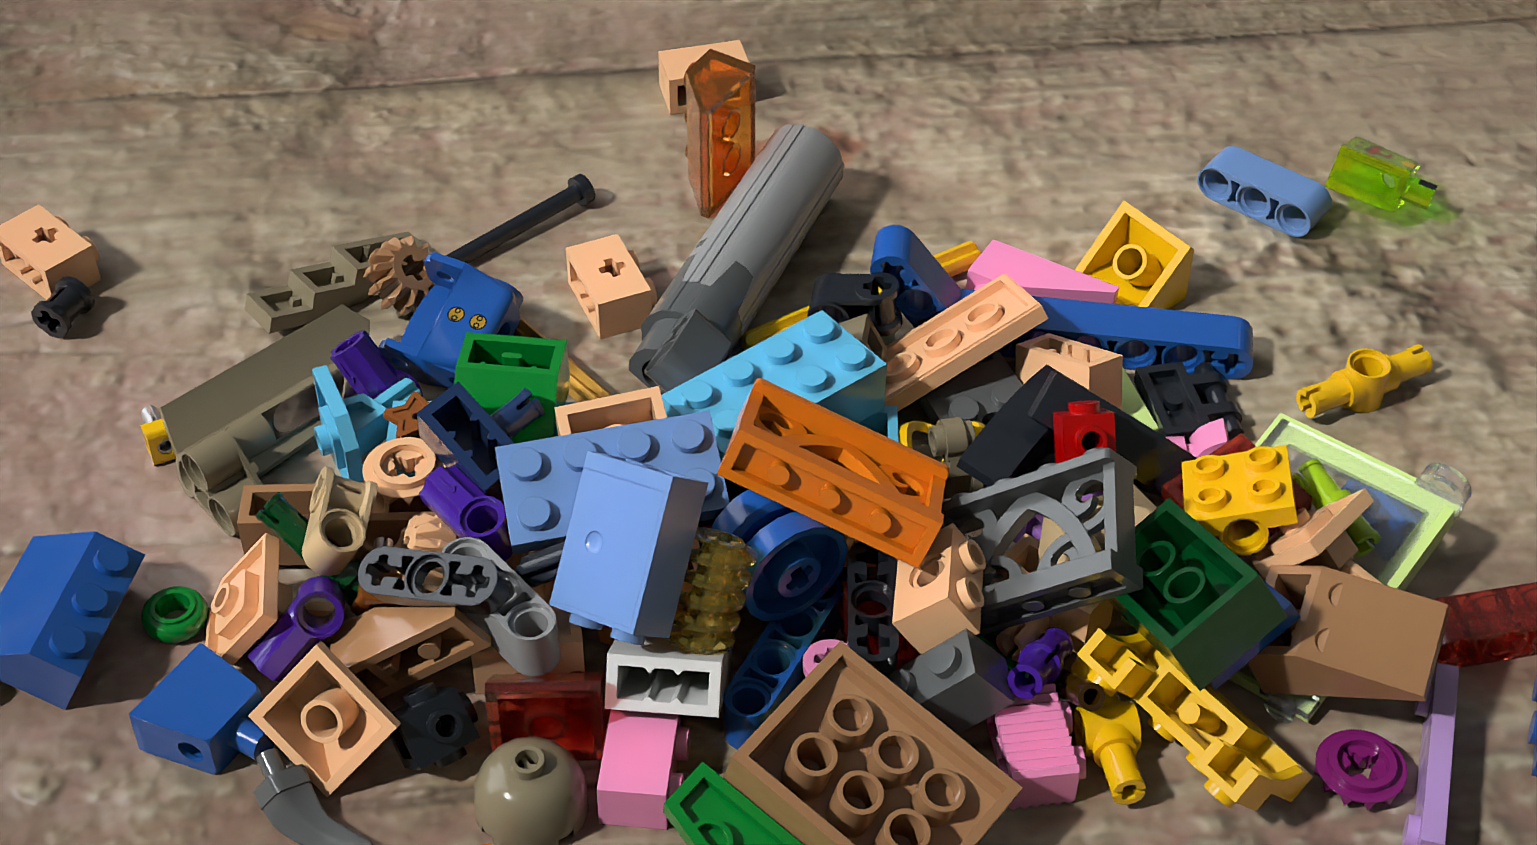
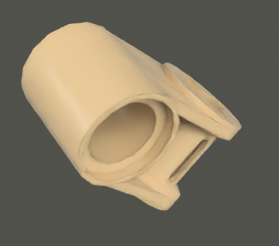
M324 466L312 492L309 506L310 517L302 546L303 559L312 571L324 576L337 575L347 567L361 548L366 538L369 517L377 495L378 484L376 482L368 480L365 484L337 476L334 469ZM327 538L336 541L340 547L332 544Z

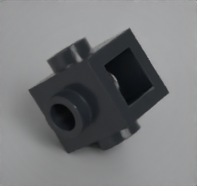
M434 682L427 683L405 694L403 699L406 705L391 712L400 721L401 725L389 737L404 768L422 770L433 763L436 768L448 766L467 754L464 746L480 738L473 724L478 721L475 707L469 697L464 692L459 693L456 687L436 688Z

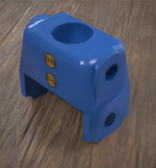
M433 251L432 254L427 255L424 260V266L428 278L435 283V286L428 292L415 310L401 341L398 342L387 338L381 341L378 348L394 369L408 373L417 382L430 386L450 388L454 385L455 368L466 332L513 336L520 322L519 308L524 297L521 292L509 283L490 277L465 262Z

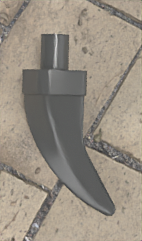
M277 748L268 749L257 756L256 760L265 780L253 793L261 810L264 811L269 821L278 831L300 845H373L370 840L336 822L325 813L303 764L286 768Z

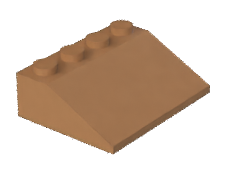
M842 641L826 655L732 755L723 778L803 845H979L1023 789L1017 782Z

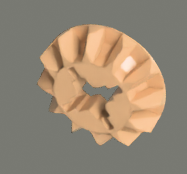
M404 437L387 441L373 449L364 461L362 473L364 482L370 480L378 484L376 496L382 495L387 504H391L398 498H401L410 506L413 497L420 496L419 492L426 483V477L438 467L442 466L445 468L446 466L421 438ZM396 467L400 470L403 469L407 473L415 471V476L408 477L405 474L397 476Z

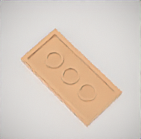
M1002 274L886 346L888 356L886 361L885 406H897V412L1046 321L1048 317L1042 305L1007 274Z

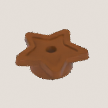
M418 392L411 393L404 405L388 408L384 411L383 418L397 425L396 439L404 437L420 438L418 421L415 420L417 419L416 413L430 402H427Z

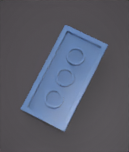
M710 410L495 447L513 554L542 550L565 541L588 451L628 458L708 482L699 522L716 519L730 503L725 479L717 475L721 460Z

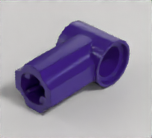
M365 330L354 333L332 350L331 360L357 394L364 393L370 398L375 399L398 381L410 378L421 391V396L423 397L419 383L408 373L394 369Z
M455 465L445 468L440 466L426 477V483L419 492L421 500L459 538L472 537L480 539L503 561L508 560L513 555L506 511L500 500L484 494Z
M317 576L305 581L300 586L296 598L248 653V658L256 665L257 669L273 682H281L320 641L323 642L326 637L332 636L337 632L344 619L345 594L343 588L337 581L329 577ZM314 598H325L334 605L335 609L329 615L315 616L309 613L305 604Z

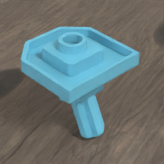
M327 365L313 368L312 373L321 425L314 427V434L322 456L331 454L341 477L359 483L364 482L361 457L387 438L389 421L383 418L385 409L392 408L393 401H407L411 393L418 392L421 395V391L416 387L413 380L404 378L375 399L370 398L364 393L342 399Z

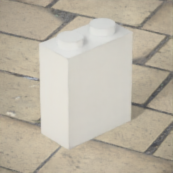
M673 623L669 638L646 636L644 645L631 644L615 639L607 653L605 709L719 718L724 701L723 696L730 682L733 627Z

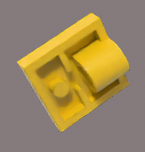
M1287 445L1276 447L1259 446L1245 452L1220 456L1204 455L1195 460L1182 462L1184 511L1213 536H1219L1220 541L1236 555H1251L1263 549L1269 538L1268 528L1298 524Z

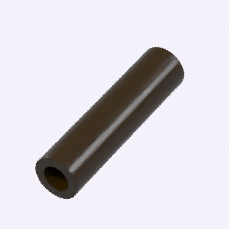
M1065 669L1052 682L1056 685L1058 697L1087 711L1098 710L1104 704L1105 692L1099 684Z

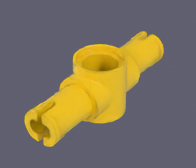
M1416 344L1391 356L1374 349H1357L1350 353L1345 368L1333 372L1330 378L1325 381L1299 389L1296 393L1297 405L1302 412L1306 411L1305 415L1308 418H1313L1338 406L1358 413L1374 412L1380 408L1384 394L1397 389L1400 382L1431 372L1433 368L1432 357L1427 350L1423 351L1424 347L1420 344Z
M1081 658L1076 660L1071 667L1072 673L1090 680L1087 674L1092 668ZM1105 693L1104 704L1098 710L1087 711L1077 706L1073 716L1076 744L1081 745L1085 757L1093 756L1094 762L1103 768L1114 802L1120 805H1129L1141 800L1144 797L1146 786L1135 758L1141 746V725L1135 704L1132 701L1121 702L1117 693L1113 697Z

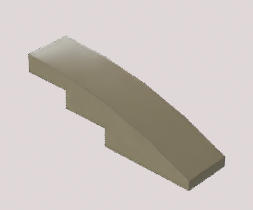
M408 231L332 246L329 262L291 269L287 286L248 293L246 295L245 310L271 334L310 323L342 304L348 308L375 296L368 295L369 289L374 283L363 278L365 270L370 266L367 261L370 254L375 249L381 248V245L387 239L396 237L398 240H401L412 234ZM413 236L417 247H419L422 243Z

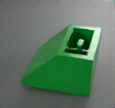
M466 332L455 368L454 384L459 381L489 415L514 398L523 388L528 389L532 393V397L529 398L530 401L536 397L542 405L545 415L535 420L511 440L516 444L557 437L554 407L566 404L570 388L567 340Z

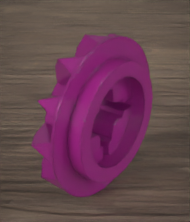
M1349 729L1335 732L1321 742L1316 752L1314 774L1323 780L1324 793H1337L1341 796L1344 806L1351 801L1360 802L1368 811L1379 802L1390 806L1395 796L1399 792H1403L1407 780V765L1400 751L1387 739L1369 731ZM1351 764L1358 770L1372 767L1368 779L1361 773L1354 776L1348 775Z

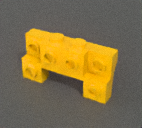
M1098 628L1077 653L1092 668L1087 674V677L1092 682L1099 684L1104 689V692L1111 697L1120 692L1133 698L1151 715L1147 722L1156 732L1172 743L1177 739L1190 751L1185 758L1198 771L1209 778L1204 787L1227 807L1232 808L1235 803L1257 811L1271 794L1292 802L1312 779L1313 776L1217 689H1213L1208 684L1199 691L1139 632L1128 636H1116Z

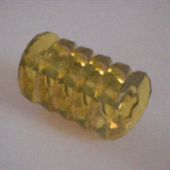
M697 527L695 539L702 542L703 546L702 548H692L689 560L697 564V569L686 570L684 582L692 585L691 590H681L678 603L687 608L686 611H676L673 624L680 627L681 631L671 632L670 637L664 639L670 644L694 654L719 655L730 652L734 647L735 639L731 632L739 627L741 621L740 615L736 611L741 610L745 605L746 596L742 589H746L751 584L752 577L747 568L754 566L757 561V553L750 545L746 544L743 539L736 535L718 529Z

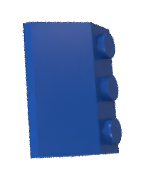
M96 531L34 536L0 593V681L65 710L136 575L145 554Z

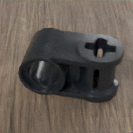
M884 272L870 274L825 273L819 276L814 283L807 318L823 310L837 323H841L868 313L880 337L894 334L903 324L902 312L896 307L895 299L899 294L898 280L895 276ZM879 286L883 288L880 295L878 290ZM878 314H880V323L876 321Z

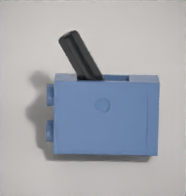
M588 451L565 541L523 556L520 560V565L516 567V573L531 588L555 580L549 605L570 612V623L601 630L602 626L606 625L612 628L610 637L636 645H644L646 636L669 638L708 482L628 458Z

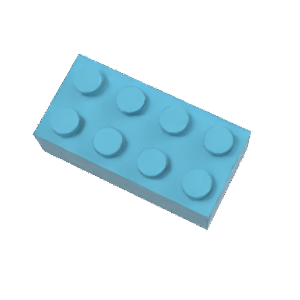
M821 310L661 396L667 418L710 410L720 460H722L734 431L738 415L756 379H765L859 423L884 409L887 363Z

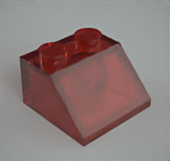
M574 671L570 673H546L541 676H528L520 672L515 674H493L485 682L484 691L492 753L500 745L515 738L536 736L555 741L570 751L577 761L602 760L606 740L607 709H605V672L586 673Z

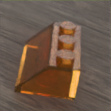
M711 48L696 62L691 63L684 75L687 102L684 116L687 123L685 155L688 158V179L700 214L706 218H709L730 197L755 160L756 65Z

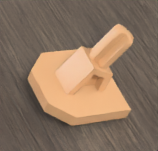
M1366 488L1310 513L1305 508L1297 510L1298 524L1278 526L1281 531L1250 560L1263 578L1267 577L1271 565L1325 566L1382 584L1352 560L1359 549L1345 531L1374 500Z
M265 533L222 578L210 605L206 623L205 646L232 666L258 639L262 638L294 600L293 587L278 582L279 538ZM308 601L305 604L309 613L315 616L329 615L335 609L331 602Z

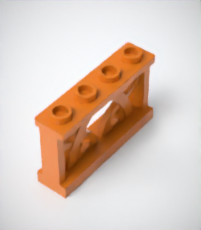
M758 378L738 415L734 431L718 468L717 475L919 568L943 525L944 514L941 513L949 467L765 379Z

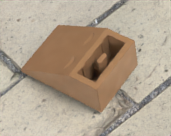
M1270 566L1265 582L1292 603L1300 618L1248 662L1264 693L1426 702L1450 613L1448 604L1325 566Z

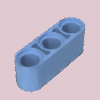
M1235 146L1224 148L1197 176L1200 190L1209 199L1294 237L1306 235L1329 212L1332 206L1330 193L1320 183Z

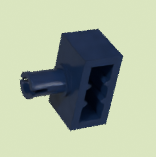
M458 381L416 414L420 438L446 467L455 465L484 494L501 501L503 500L495 447L514 444L511 439L535 420L543 417L545 411L536 397L530 401L529 398L532 397V393L528 389L523 388L514 398L489 415Z

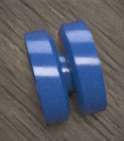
M748 489L734 498L717 516L707 535L705 553L712 568L725 583L732 586L736 597L747 611L762 621L782 620L796 615L817 602L835 583L845 566L848 547L841 532Z

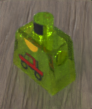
M1358 136L1341 146L1324 186L1395 212L1402 206L1404 201L1428 210L1438 189V185L1416 177L1420 163ZM1384 174L1393 178L1394 187L1386 184Z

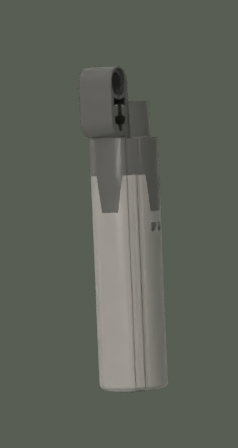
M803 124L785 125L775 130L641 325L642 342L629 360V371L648 388L659 386L662 395L729 358L843 178L845 165L842 161L841 153L829 137L819 130L806 127Z

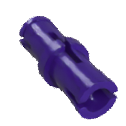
M1049 628L1046 630V634H1041L1039 640L1027 644L1019 655L1018 664L1015 668L1011 669L1007 677L1008 686L1012 693L1022 699H1032L1036 696V692L1039 694L1043 690L1045 684H1050L1062 673L1064 660L1072 654L1073 641L1066 631L1060 628ZM1055 648H1057V652L1055 654L1051 653L1052 651H1054ZM1026 672L1030 673V674L1025 678V676H1024L1025 673H1026Z

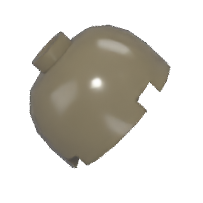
M532 736L515 738L504 743L482 763L475 779L474 804L476 821L482 832L484 829L487 834L493 837L495 845H559L560 839L567 837L573 830L575 836L583 828L589 811L584 771L574 755L553 740Z

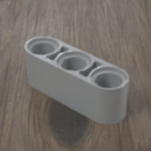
M463 537L448 543L441 553L487 558L507 573L511 583V590L507 601L496 612L488 615L463 614L492 637L491 646L521 674L541 676L551 672L558 665L561 658L556 614L553 609L480 539ZM463 579V586L475 594L479 588H487L489 584L488 579H486L484 584L468 583Z

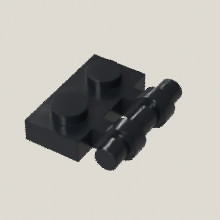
M1183 362L1136 367L1134 376L1135 386L1159 428L1158 433L1162 436H1184L1185 443L1190 444V436L1199 427L1221 418L1226 423L1229 442H1236L1244 436V430L1241 426L1242 415L1237 405L1229 401L1226 395L1228 386L1221 373L1214 371L1211 363L1202 362L1198 364L1194 369V374L1187 373ZM1200 398L1208 402V404H1202Z

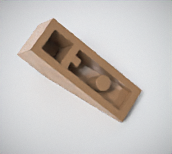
M374 607L342 623L339 630L332 635L330 650L379 700L490 647L492 637L456 607Z

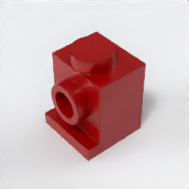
M1100 401L1069 402V411L1053 412L1056 463L1082 456L1087 451L1082 446V439L1088 432H1095L1094 448H1110L1116 452L1114 412L1100 408Z

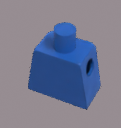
M201 643L129 713L140 750L212 775L221 773L240 752L256 760L259 754L274 748L275 745L248 716L263 701L258 686Z

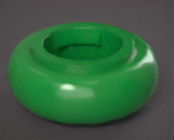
M173 586L158 591L146 601L142 609L141 621L144 631L152 639L162 643H179L189 640L203 629L207 622L209 610L205 598L197 590L189 587ZM176 610L187 611L178 618H163L168 613Z

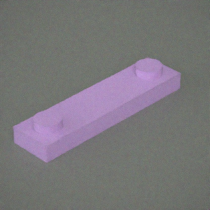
M1437 662L1426 702L1415 701L1414 714L1423 716L1415 813L1407 814L1401 845H1445L1459 678V667Z

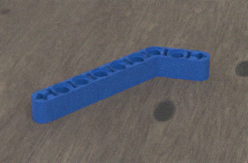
M890 225L878 231L875 237L870 273L884 272L896 277L899 283V294L895 298L896 307L900 309L914 328L976 291L960 289L909 228L901 225ZM1032 296L1042 305L1048 319L998 350L1003 357L1016 358V344L1050 333L1123 355L1124 369L1136 370V367L1183 362L1187 373L1194 374V369L1198 364L1209 362L1213 366L1214 371L1221 373L1224 379L1229 380L1245 377L1253 368V328L1248 321L1236 316Z

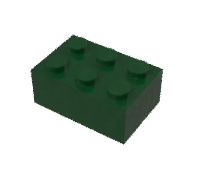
M1170 498L1135 526L1136 564L1143 568V589L1108 599L1114 609L1199 691L1205 688L1288 617L1261 576Z

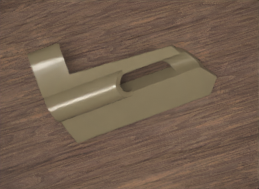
M343 304L158 408L176 456V469L182 488L190 498H195L203 510L229 536L239 533L237 520L243 485H263L259 479L260 477L316 439L314 427L321 425L319 414L291 431L279 432L273 422L275 411L280 403L314 383L313 368L327 365L330 373L338 369L330 358L332 350L337 345L351 337L354 333L363 330L369 335L370 320ZM344 377L342 399L358 395Z

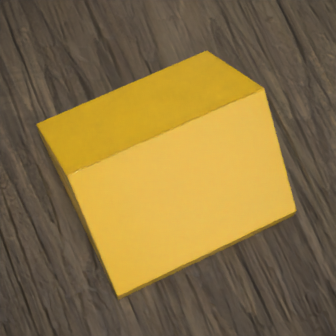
M1123 201L1075 270L1118 286V305L1169 309L1186 298L1194 249L1132 205Z

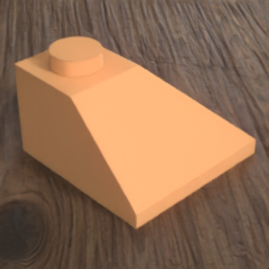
M322 641L316 644L248 715L295 765H304L310 780L326 797L330 796L401 725L400 721Z

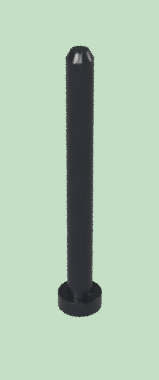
M577 174L568 180V187L445 256L468 264L575 203L585 206L595 200L594 188L585 175Z

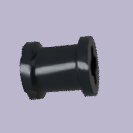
M70 276L62 277L55 285V292L46 301H39L34 306V309L31 311L32 319L49 336L63 338L72 327L71 323L79 314L87 313L94 307L95 299L90 289L83 282Z

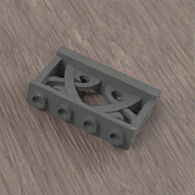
M1093 448L1087 450L1082 456L1061 463L1045 464L1039 467L1037 471L1016 478L1000 479L992 486L971 493L956 494L950 500L942 503L941 513L944 514V519L940 529L953 523L965 536L966 533L983 528V531L977 537L968 535L969 540L972 539L979 545L986 560L982 585L984 605L981 607L980 633L976 635L977 637L1143 589V568L1136 564L1133 480L1137 478V467L1110 448ZM1103 490L1104 505L1093 518L1084 522L1083 519L1089 517L1096 509L1099 498L1092 495L1088 501L1082 503V496ZM1038 514L1053 520L1063 529L1065 534L1056 539L1047 548L1039 562L1037 571L1027 573L1019 563L1003 555L1022 528ZM1104 528L1105 550L1102 551L1094 534ZM1062 554L1069 557V561L1057 564ZM996 570H1008L1009 579L999 582L1004 576L996 573Z

